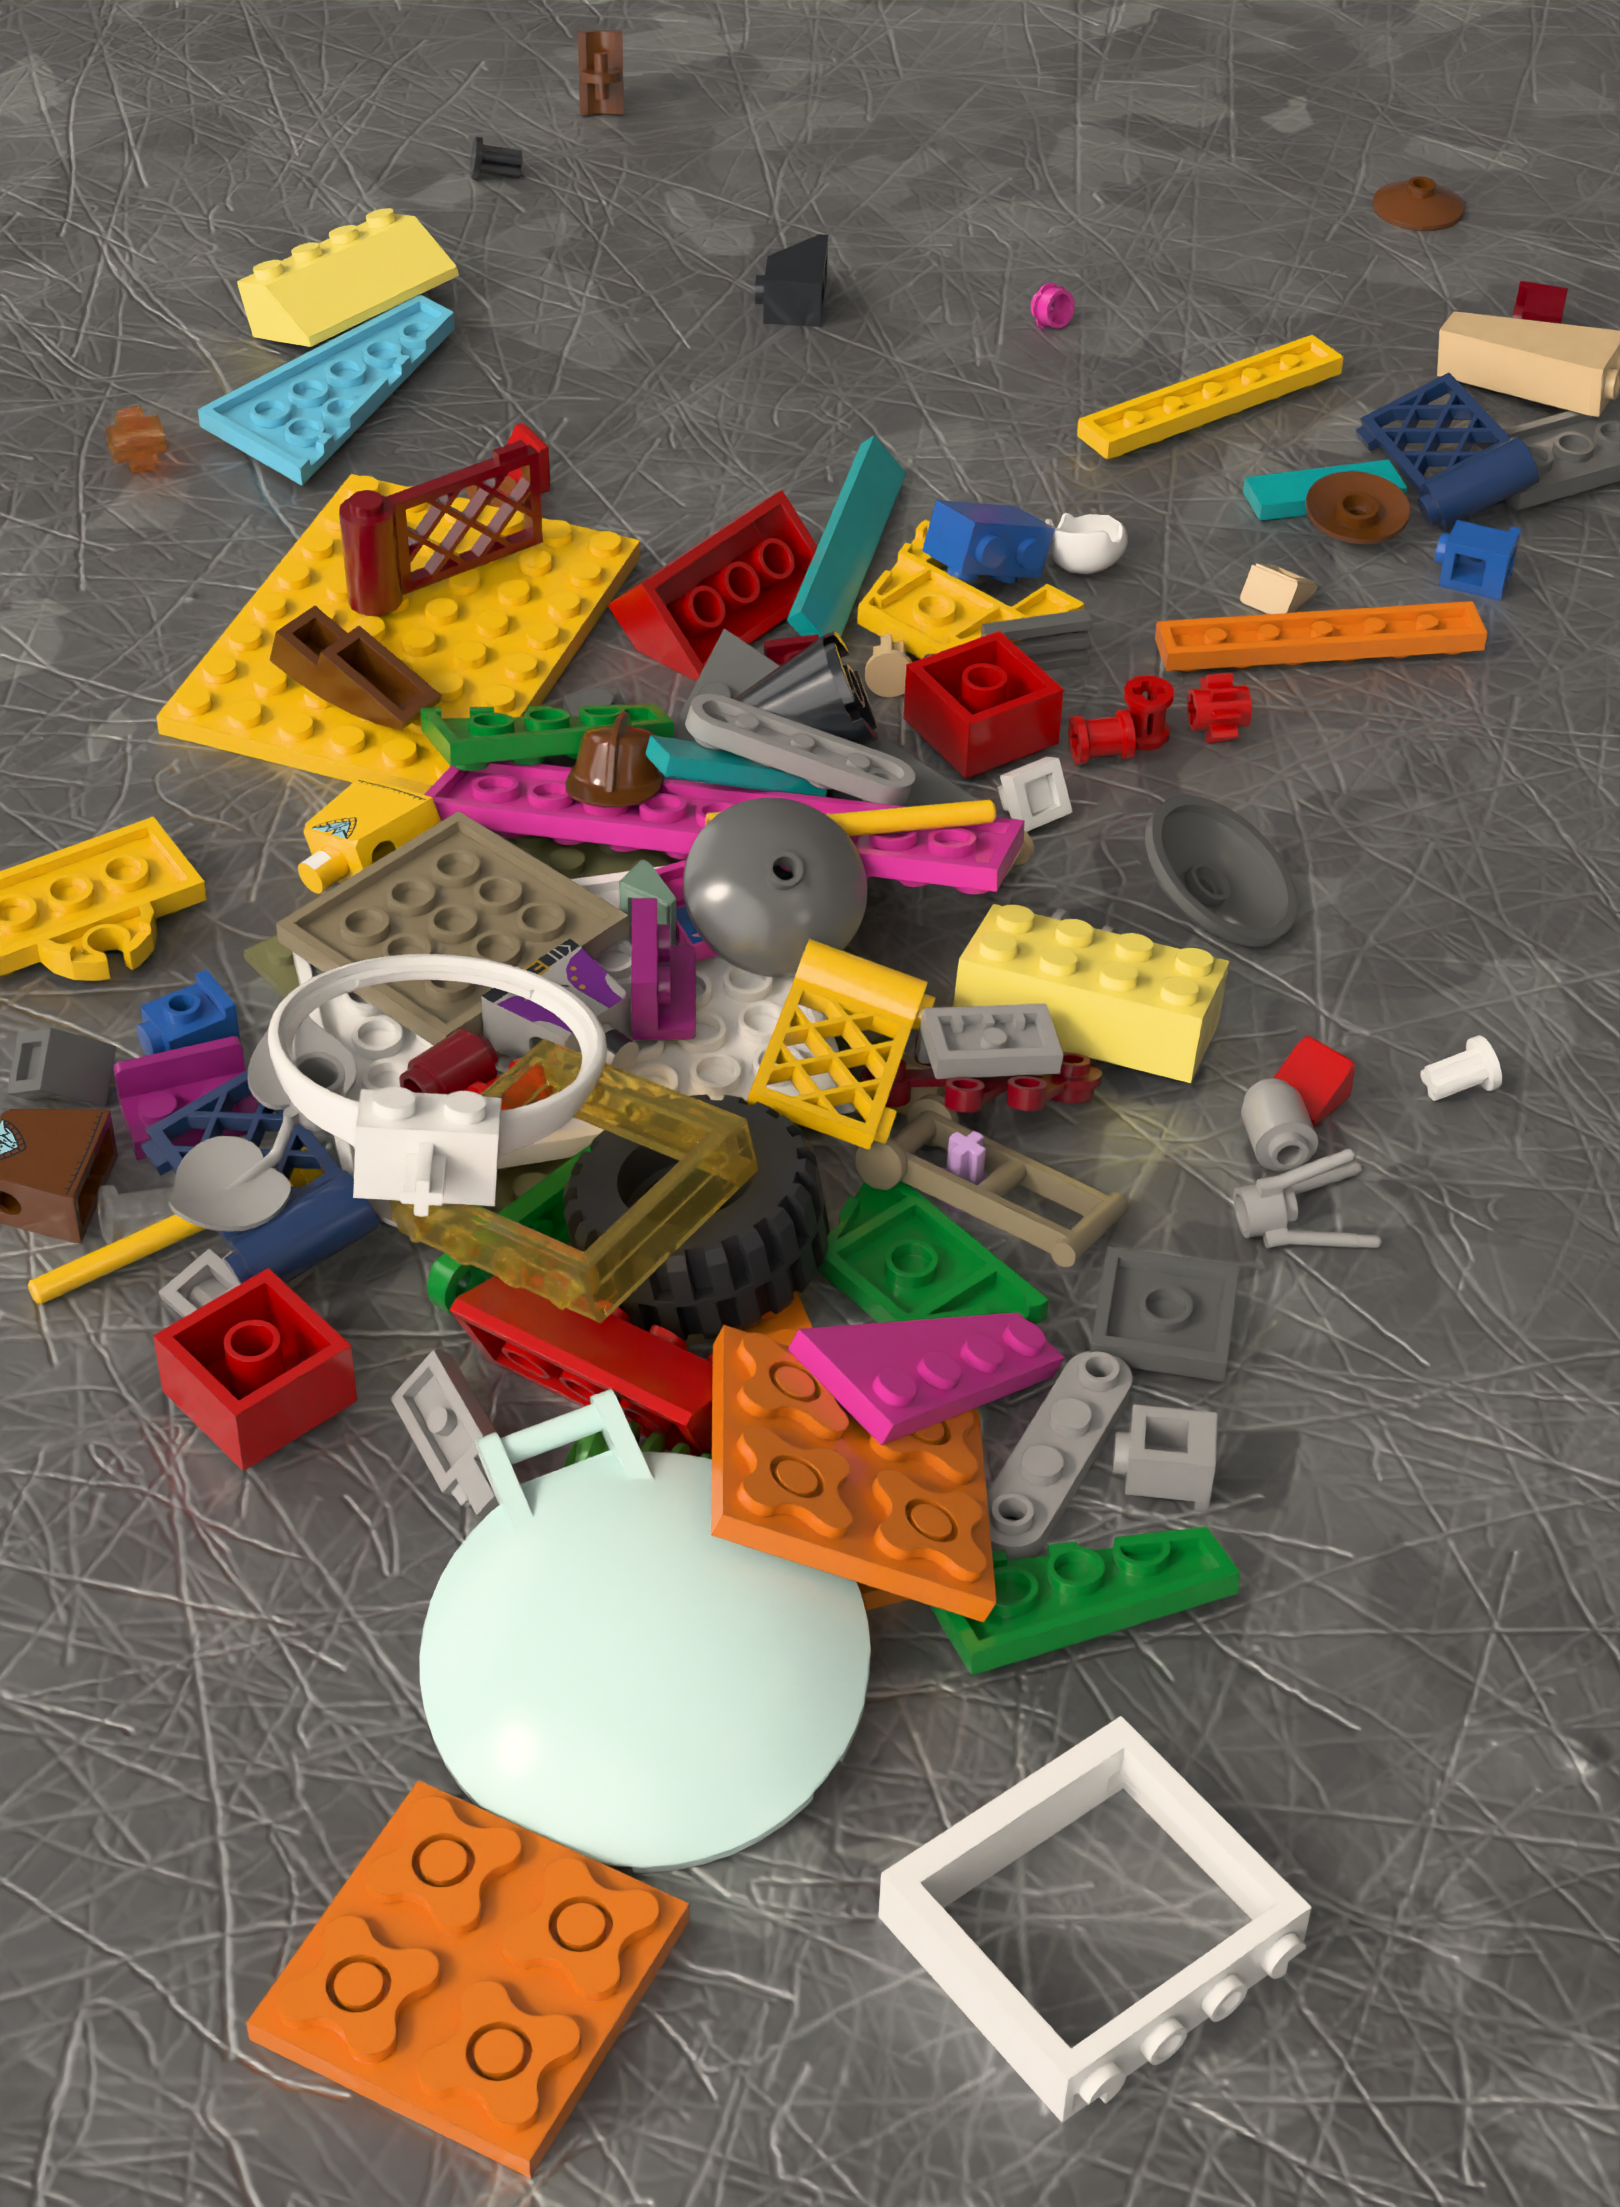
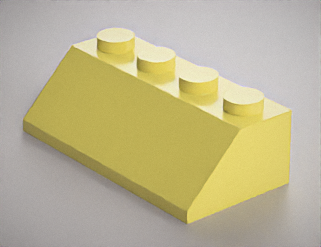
M385 208L367 214V221L358 226L347 225L330 231V238L321 243H306L291 250L292 256L282 261L270 260L254 266V274L237 281L253 337L312 347L459 276L457 266L415 216L394 214L393 209Z

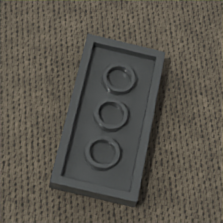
M1617 397L1616 400H1610L1599 417L1567 411L1503 429L1510 438L1518 436L1524 442L1533 457L1539 474L1538 483L1505 499L1517 511L1620 481V397ZM1474 443L1470 451H1482L1495 443Z

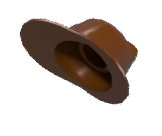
M622 712L616 718L613 726H599L585 731L581 739L576 764L572 767L565 782L566 793L574 800L599 807H627L639 805L653 799L659 792L666 777L645 755L650 735L654 734L645 729L632 727L628 712Z

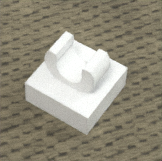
M1045 757L1000 775L1002 785L997 788L1003 810L1009 811L1011 819L1025 820L1024 830L1026 832L1073 813L1059 758Z

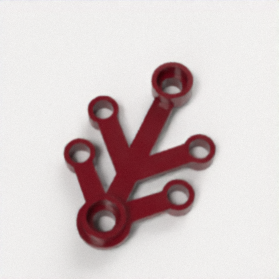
M917 1035L915 1039L914 1060L919 1064L931 1066V1063H920L916 1055ZM1064 1052L1060 1074L935 1079L933 1069H906L907 1063L901 1059L885 1107H900L908 1104L911 1099V1087H945V1107L958 1112L979 1111L983 1108V1103L1006 1091L1007 1105L1024 1111L1040 1110L1045 1107V1102L1050 1099L1063 1103H1084L1093 1099L1094 1088L1101 1084L1102 1071L1090 1064L1091 1060L1089 1057L1079 1053ZM868 1068L862 1070L861 1082L876 1079Z

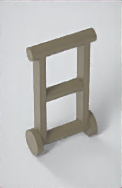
M925 1095L913 1103L907 1115L908 1125L891 1139L888 1138L886 1144L873 1140L870 1150L859 1147L855 1155L857 1172L869 1186L886 1190L902 1181L1050 1253L1054 1262L1061 1267L1072 1266L1128 1210V1202L1122 1194L1112 1192L1106 1195L983 1136V1147L986 1148L984 1168L992 1173L979 1185L973 1184L913 1155L924 1144L933 1147L939 1146L948 1151L949 1138L953 1133L959 1132L967 1137L973 1132L959 1125L957 1112L945 1107L944 1098L939 1095ZM1017 1185H1020L1084 1217L1069 1230L1004 1197Z

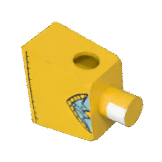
M360 777L305 823L303 832L312 855L298 865L301 880L312 892L320 894L336 882H344L440 823L441 820L433 797Z

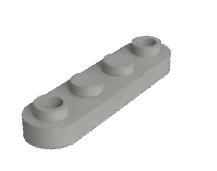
M701 694L694 697L691 702L685 726L695 741L705 748L712 750L723 749L751 759L760 765L773 767L804 778L815 787L827 790L835 789L861 798L864 802L901 806L909 799L915 782V773L907 763L894 756L722 695Z
M1090 1351L1077 1354L1066 1364L987 1492L992 1551L1005 1550L1007 1560L1037 1557L1043 1550L1129 1404L1132 1372L1126 1362L1120 1357H1115L1105 1352L1090 1353ZM1012 1516L1016 1521L1007 1520L1004 1517Z

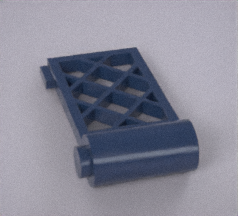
M1450 373L1360 418L1362 426L1356 429L1358 438L1368 450L1371 451L1379 447L1419 493L1420 497L1417 498V503L1426 522L1430 526L1437 523L1443 530L1454 526L1457 520L1464 521L1539 482L1536 464L1524 442L1518 436L1510 438ZM1447 393L1450 395L1446 405H1428ZM1395 420H1405L1401 428H1382ZM1420 420H1438L1434 428H1416ZM1453 420H1471L1467 428H1449ZM1408 443H1426L1422 451H1404ZM1441 443H1459L1455 451H1437ZM1474 443H1495L1482 451H1470ZM1428 467H1447L1428 479L1424 477Z
M248 1070L145 1129L150 1140L140 1146L160 1176L170 1170L176 1175L177 1168L182 1159L195 1146H173L172 1140L191 1129H206L201 1142L221 1136L223 1130L248 1131L245 1139L253 1142L259 1148L266 1131L279 1132L283 1122L284 1110L269 1109L259 1103L256 1113L231 1112L235 1103L252 1094L248 1085ZM299 1124L293 1129L281 1161L274 1167L288 1180H290L294 1168L320 1169L323 1175L303 1187L291 1186L290 1198L284 1209L266 1224L245 1231H217L233 1252L226 1256L224 1261L239 1284L267 1268L286 1284L380 1227L378 1218L368 1199L353 1198L354 1178L348 1171L341 1170L310 1130L303 1128ZM260 1149L263 1158L271 1149Z

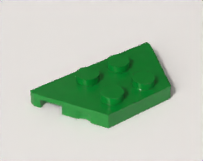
M902 1181L886 1190L873 1188L863 1182L855 1198L848 1197L839 1213L838 1226L830 1230L827 1237L829 1247L825 1260L817 1268L818 1272L878 1323L1018 1312L1033 1324L1040 1323L1047 1318L1049 1299L914 1188Z

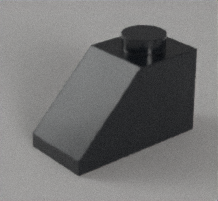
M816 235L767 257L765 275H756L755 304H763V324L821 327L827 283L828 235Z

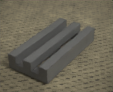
M1087 609L984 623L982 624L981 637L1001 631L1011 641L1021 639L1022 641L1013 643L1043 671L1088 665L1089 654L1086 651V647H1090L1091 637L1087 631L1092 629L1093 620ZM1073 632V634L1043 638V636Z

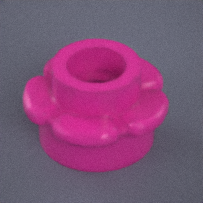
M1054 282L1044 284L1031 301V313L1036 318V326L1040 329L1048 326L1057 329L1065 327L1071 321L1075 311L1073 295L1065 290L1063 286H1057Z

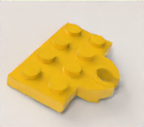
M154 816L0 871V976L11 974L14 971L41 962L54 974L72 980L110 979L108 961L103 952L109 950L122 951L125 966L133 971L142 965L155 949L158 936L156 919L207 900L205 881Z

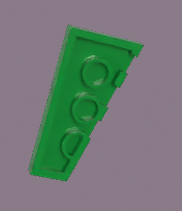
M656 704L583 705L579 708V716H570L569 712L559 708H551V706H528V711L524 713V717H512L507 714L494 713V707H470V718H441V707L420 708L421 730L450 766L465 771L482 770L489 766V762L510 760L519 765H535L544 762L546 756L566 755L577 759L581 739L585 731L599 726H613L616 718L622 712L629 713L632 727L645 729L655 736L674 738V721Z
M1208 1527L1119 1536L1115 1537L1113 1548L1099 1550L1077 1546L1075 1541L1049 1544L1048 1555L1007 1560L1005 1550L992 1551L996 1604L984 1622L931 1605L929 1606L971 1676L1239 1594L1240 1571Z

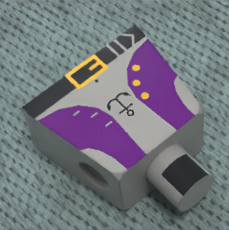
M568 939L523 968L561 985L586 1003L595 1013L606 1036L607 1055L604 1065L605 1069L618 1076L624 1074L632 1067L637 1059L639 1046L630 1039V998L626 990L576 942ZM493 988L481 996L483 1036L490 1041L495 1050L515 1060L521 1057L530 1059L543 1074L559 1082H570L578 1076L582 1064V1051L573 1031L559 1017L529 999L497 988Z

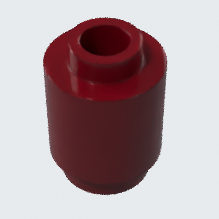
M459 1029L410 1060L408 1070L399 1077L400 1087L414 1093L449 1095L453 1092L464 1091L469 1085L477 1081L487 1083L497 1077L498 1055L486 1037L481 1034H473L466 1029Z

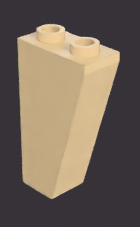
M1453 311L1439 331L1437 376L1441 377L1450 373L1459 382L1599 417L1608 402L1616 400L1620 389V330Z

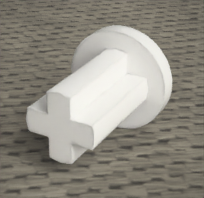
M1478 1035L1467 1040L1466 1051L1425 1066V1069L1421 1070V1079L1427 1086L1428 1096L1433 1101L1478 1084L1486 1091L1497 1089L1502 1084V1072L1492 1046L1486 1038Z

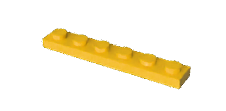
M1312 334L1079 418L1077 436L1107 460L1120 457L1127 452L1152 443L1161 442L1165 438L1201 427L1206 423L1239 413L1244 409L1277 399L1282 395L1337 376L1342 372L1344 357Z

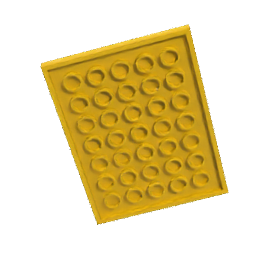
M351 474L156 717L159 734L351 783L360 777H364L424 795L447 771L450 765L421 730V717L403 730H398L362 719L323 700L269 661L276 631L315 605L347 633L360 625L442 695L440 703L433 708L441 707V718H470V707H494V713L507 714L512 717H524V713L528 711V706H540L607 608V604L612 601L641 558L640 540L620 536L611 531H598L572 525L563 520L542 518L543 543L402 595V604L389 614L366 616L358 614L348 604L339 517L340 505L358 491L373 490L381 495L389 496L413 486L406 487L376 480L371 476ZM458 497L451 506L463 512L470 500ZM426 502L407 509V526L415 530L432 505ZM486 505L476 520L488 526L500 508ZM516 511L501 534L508 536L524 530V513ZM445 513L429 538L441 543L457 519ZM471 527L455 549V552L460 554L471 550L482 533ZM423 545L410 563L411 572L423 568L435 551Z

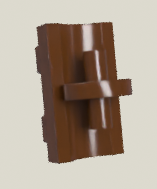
M577 30L580 115L624 114L622 30Z

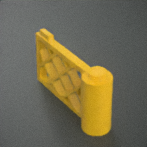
M809 939L747 1098L748 1105L753 1106L756 1102H760L773 1108L779 1113L780 1117L784 1115L793 1123L870 1150L873 1140L886 1144L897 1111L887 1108L885 1105L911 1029L919 1031L923 1008H932L936 998L924 993L928 981ZM798 1004L824 1013L828 1020L811 1023L798 1007ZM871 1030L894 1040L872 1045L861 1031ZM841 1035L852 1049L834 1052L825 1039ZM805 1043L815 1057L797 1060L786 1046ZM865 1065L876 1079L858 1082L848 1068ZM828 1073L839 1087L820 1090L810 1076ZM791 1081L801 1095L791 1097L766 1087L771 1084ZM852 1103L866 1122L863 1123L841 1115L834 1106Z

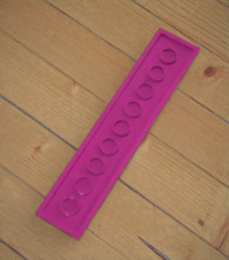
M510 760L489 762L487 768L477 771H465L450 766L424 794L433 797L441 821L460 811L487 829L497 831V834L502 837L520 838L534 835L550 837L554 842L563 845H575L583 842L608 844L611 849L620 852H631L639 849L665 851L668 856L677 859H687L695 839L705 827L707 813L722 812L733 805L752 799L784 798L809 805L824 814L906 807L665 778L659 792L649 801L627 807H599L574 800L566 793L565 782L572 769L571 767L545 764L519 765ZM996 817L991 824L851 836L849 838L860 854L867 878L896 879L899 884L907 887H923L929 884L953 886L962 893L983 894L988 891H998L1024 843L1025 820ZM780 865L781 869L792 872L788 867Z

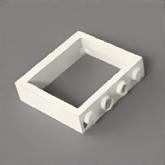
M1120 1716L881 1873L878 1917L1063 2123L1097 2098H1100L1106 2104L1119 2092L1126 2077L1149 2061L1152 2065H1158L1169 2059L1181 2047L1187 2037V2033L1207 2018L1217 2022L1227 2017L1243 2001L1247 1990L1267 1975L1273 1979L1285 1975L1289 1960L1306 1949L1304 1939L1312 1907ZM1124 1788L1252 1921L1079 2044L1070 2048L944 1908Z

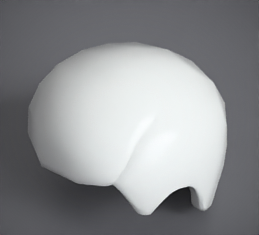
M1064 513L1059 525L1055 528L1049 551L1052 560L1069 573L1091 575L1112 566L1125 553L1128 545V535L1123 524L1109 515L1088 514L1074 518L1073 515ZM1046 519L1045 523L1054 527L1052 520Z

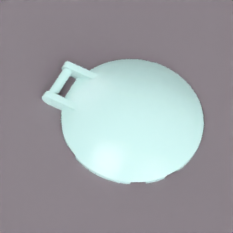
M612 1389L590 1396V1405L499 1438L498 1434L494 1432L475 1440L481 1463L499 1506L492 1510L471 1531L456 1550L439 1579L423 1626L420 1647V1686L424 1710L434 1743L447 1769L461 1790L477 1807L604 1865L632 1867L633 1873L675 1871L716 1861L760 1842L783 1827L813 1800L815 1790L828 1777L837 1762L843 1761L856 1735L865 1708L871 1656L869 1626L862 1595L856 1581L712 1536V1459L681 1453L641 1452ZM597 1432H602L609 1451L519 1484L512 1468L513 1464Z

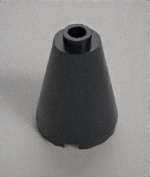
M835 631L823 635L734 698L736 701L860 745L878 740V736L873 731L877 729L876 721L858 671L853 672L849 664L842 665L840 658L850 655L839 634Z

